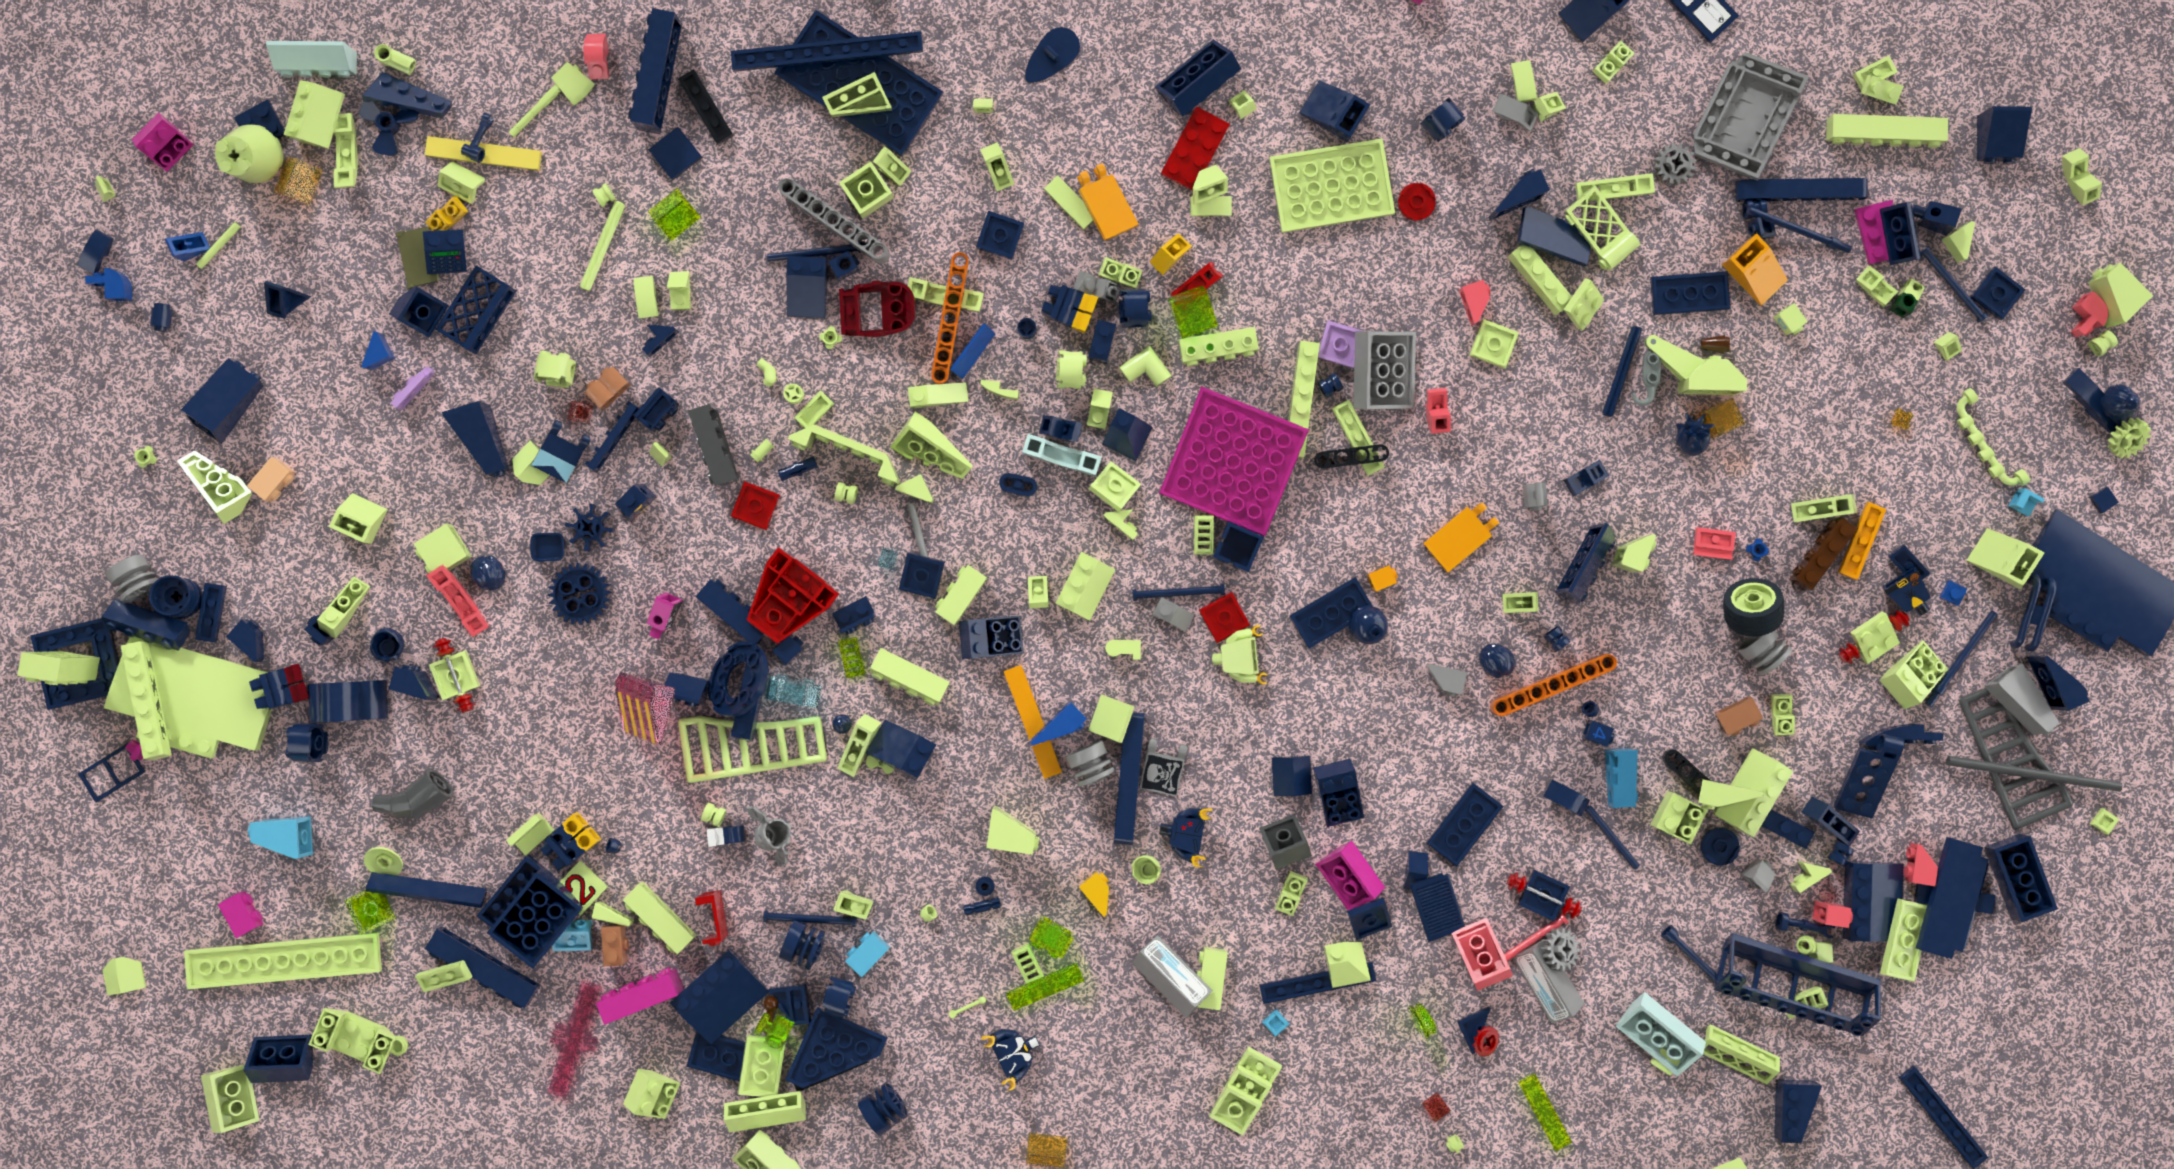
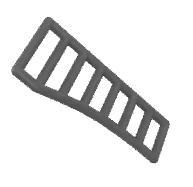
M1986 688L1960 698V706L1984 761L1994 763L1991 758L1992 756L2023 744L2028 754L2004 763L2005 765L2020 766L2034 760L2041 768L2040 770L2053 772L2038 754L2019 721L2001 703L1974 714L1972 713L1969 703L1990 695L1991 693ZM1999 711H2005L2009 720L1980 732L1976 721ZM2013 727L2018 736L2017 738L1993 748H1987L1984 741L1985 738ZM1989 772L2011 826L2015 830L2073 806L2066 785L2059 782H2053L2054 785L2010 802L2006 792L2037 779L2021 777L2003 785L1999 776L2001 773ZM2058 791L2060 792L2063 802L2021 820L2017 819L2014 812L2015 809Z

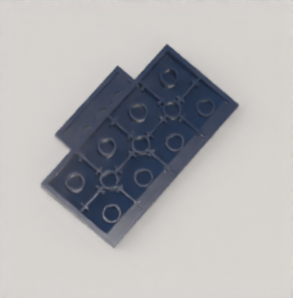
M2055 509L2032 545L2044 552V555L2031 573V575L2036 574L2040 577V590L2047 594L2048 584L2046 579L2049 577L2053 578L2057 585L2049 617L2105 652L2110 651L2118 638L2143 655L2152 656L2174 620V582L2063 512ZM2030 575L2026 582L2033 585V581L2030 579Z

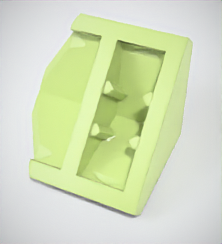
M531 440L512 459L514 475L522 482L541 485L550 475L531 466L539 451V448Z
M126 957L114 958L103 969L107 995L146 988L141 961Z

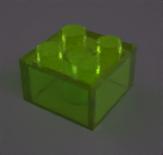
M1203 285L1167 298L1177 332L1182 339L1218 326L1208 292Z
M1041 914L1030 932L1028 940L1037 949L1042 947L1048 950L1047 954L1051 957L1063 959L1074 939V933Z

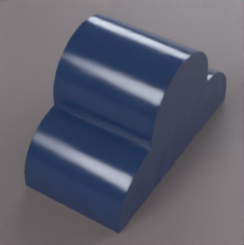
M387 680L308 684L309 722H341L388 718Z

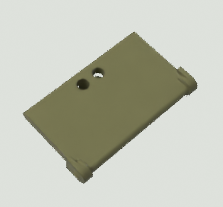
M428 227L395 233L408 290L415 286L440 281L438 274H427L423 231H429Z

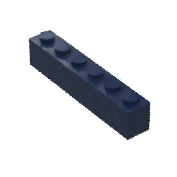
M444 927L436 929L425 947V950L429 951L430 956L444 960L446 965L464 960L472 974V978L479 981V985L484 988L493 989L497 996L508 998L518 1008H525L530 1005L541 986Z

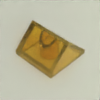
M286 157L273 192L310 206L323 170L297 158Z

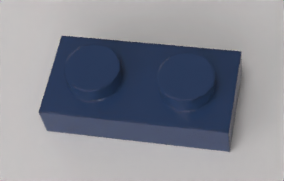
M1902 544L1888 555L1902 573L1916 566L1922 580L1931 574L1905 544Z

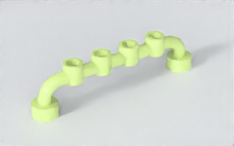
M1971 388L1962 392L1963 397L1957 403V413L1960 417L1957 423L1962 430L1967 428L1971 435L1967 436V439L1971 445L1979 446L1981 451L1977 454L1981 461L1986 462L1988 460L1991 465L1988 469L1990 475L1993 478L1998 477L2008 486L2017 484L2024 486L2029 483L2030 477L2023 469L2015 472L2014 478H2009L2006 475L2004 467L1995 458L1994 451L1986 444L1983 434L1974 425L1973 418L1965 411L1967 403L1972 405L1979 400L1977 394Z

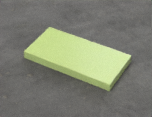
M1897 898L1880 974L1915 982L1922 950L1916 949V944L1927 905Z

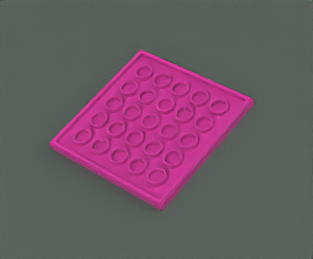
M1201 386L1159 494L1266 536L1309 429Z

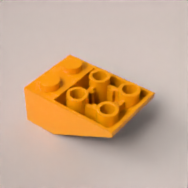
M1758 234L1745 241L1721 264L1760 306L1788 281L1771 248Z

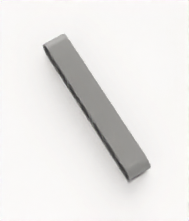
M785 178L779 182L778 188L781 194L796 207L876 263L884 264L889 260L890 254L888 249L875 237L792 179ZM793 186L790 192H785L787 187ZM803 197H808L806 202L800 203ZM819 207H822V208H823L822 212L819 213V214H816V213H815L816 209L819 208ZM833 218H838L836 224H830V221ZM853 229L850 235H845L846 230ZM862 240H869L865 246L860 245ZM878 250H884L883 255L875 256Z

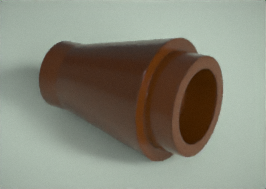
M1721 335L1701 338L1700 349L1724 354V352H1729L1730 337Z

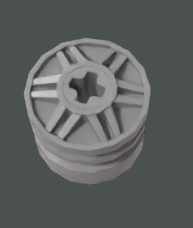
M141 554L126 558L111 566L105 572L111 585L119 586L116 589V593L121 595L119 598L122 603H130L149 595L150 588L154 582L158 580V578H155L154 572H147L150 569V565L144 555Z
M1776 631L1757 637L1749 636L1738 647V652L1745 660L1755 658L1751 666L1757 668L1759 675H1765L1776 669L1792 652V648L1789 645H1785L1786 643L1783 639L1775 642L1778 637Z
M1102 741L1088 745L1065 756L1070 768H1080V771L1074 774V778L1084 777L1077 781L1078 787L1102 781L1115 771L1113 766L1104 768L1105 765L1111 763L1110 759L1102 761L1100 759L1101 756L1107 753Z

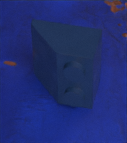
M403 664L402 667L394 668L389 690L424 700L438 699L439 697L426 671L420 670V666Z

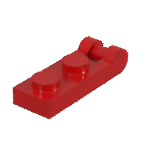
M1212 261L1170 294L1182 310L1223 277V274L1214 268L1215 265ZM1208 272L1212 276L1209 280L1205 276Z

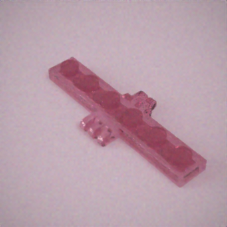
M582 980L568 1026L557 1022L554 1025L555 1028L561 1029V1032L553 1030L552 1035L558 1036L559 1039L551 1037L550 1042L561 1045L548 1093L566 1098L581 1052H587V1050L595 1051L596 1046L589 1043L597 1044L598 1039L591 1037L592 1033L587 1031L601 988L599 984Z

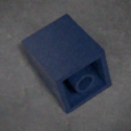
M1993 106L1977 115V161H1984V164H1995L1996 161H2003L2004 165H2010L2023 158L2032 107Z

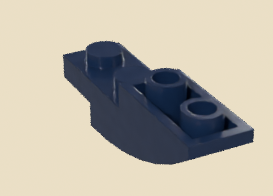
M1903 724L1878 730L1860 740L1859 745L1866 746L1865 749L1876 750L1877 740L1881 734L1902 738L1904 740V747L1905 743L1916 744L1917 740H1923V744H1936V741H1943V733L1924 732L1923 724Z

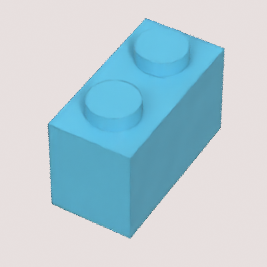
M874 931L871 934L867 932L859 940L861 942L859 947L853 946L846 954L848 958L845 962L861 977L890 948Z

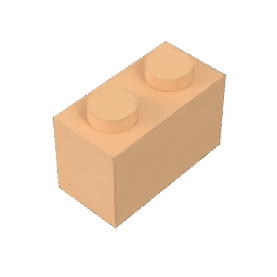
M271 456L247 487L264 501L272 502L280 497L283 487L288 486L293 481V475L296 472L279 458Z

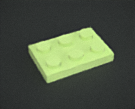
M747 1035L738 1095L760 1097L778 1095L786 1044L785 1038Z

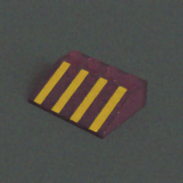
M619 672V676L615 681V693L623 731L662 746L676 688L640 675Z

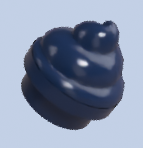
M841 714L833 719L832 726L837 733L844 734L851 729L852 722L847 715Z

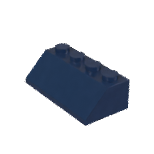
M1213 39L1155 86V88L1171 108L1183 117L1190 113L1200 102H1203L1211 93L1219 89L1228 79L1234 77L1241 70V67L1233 52Z

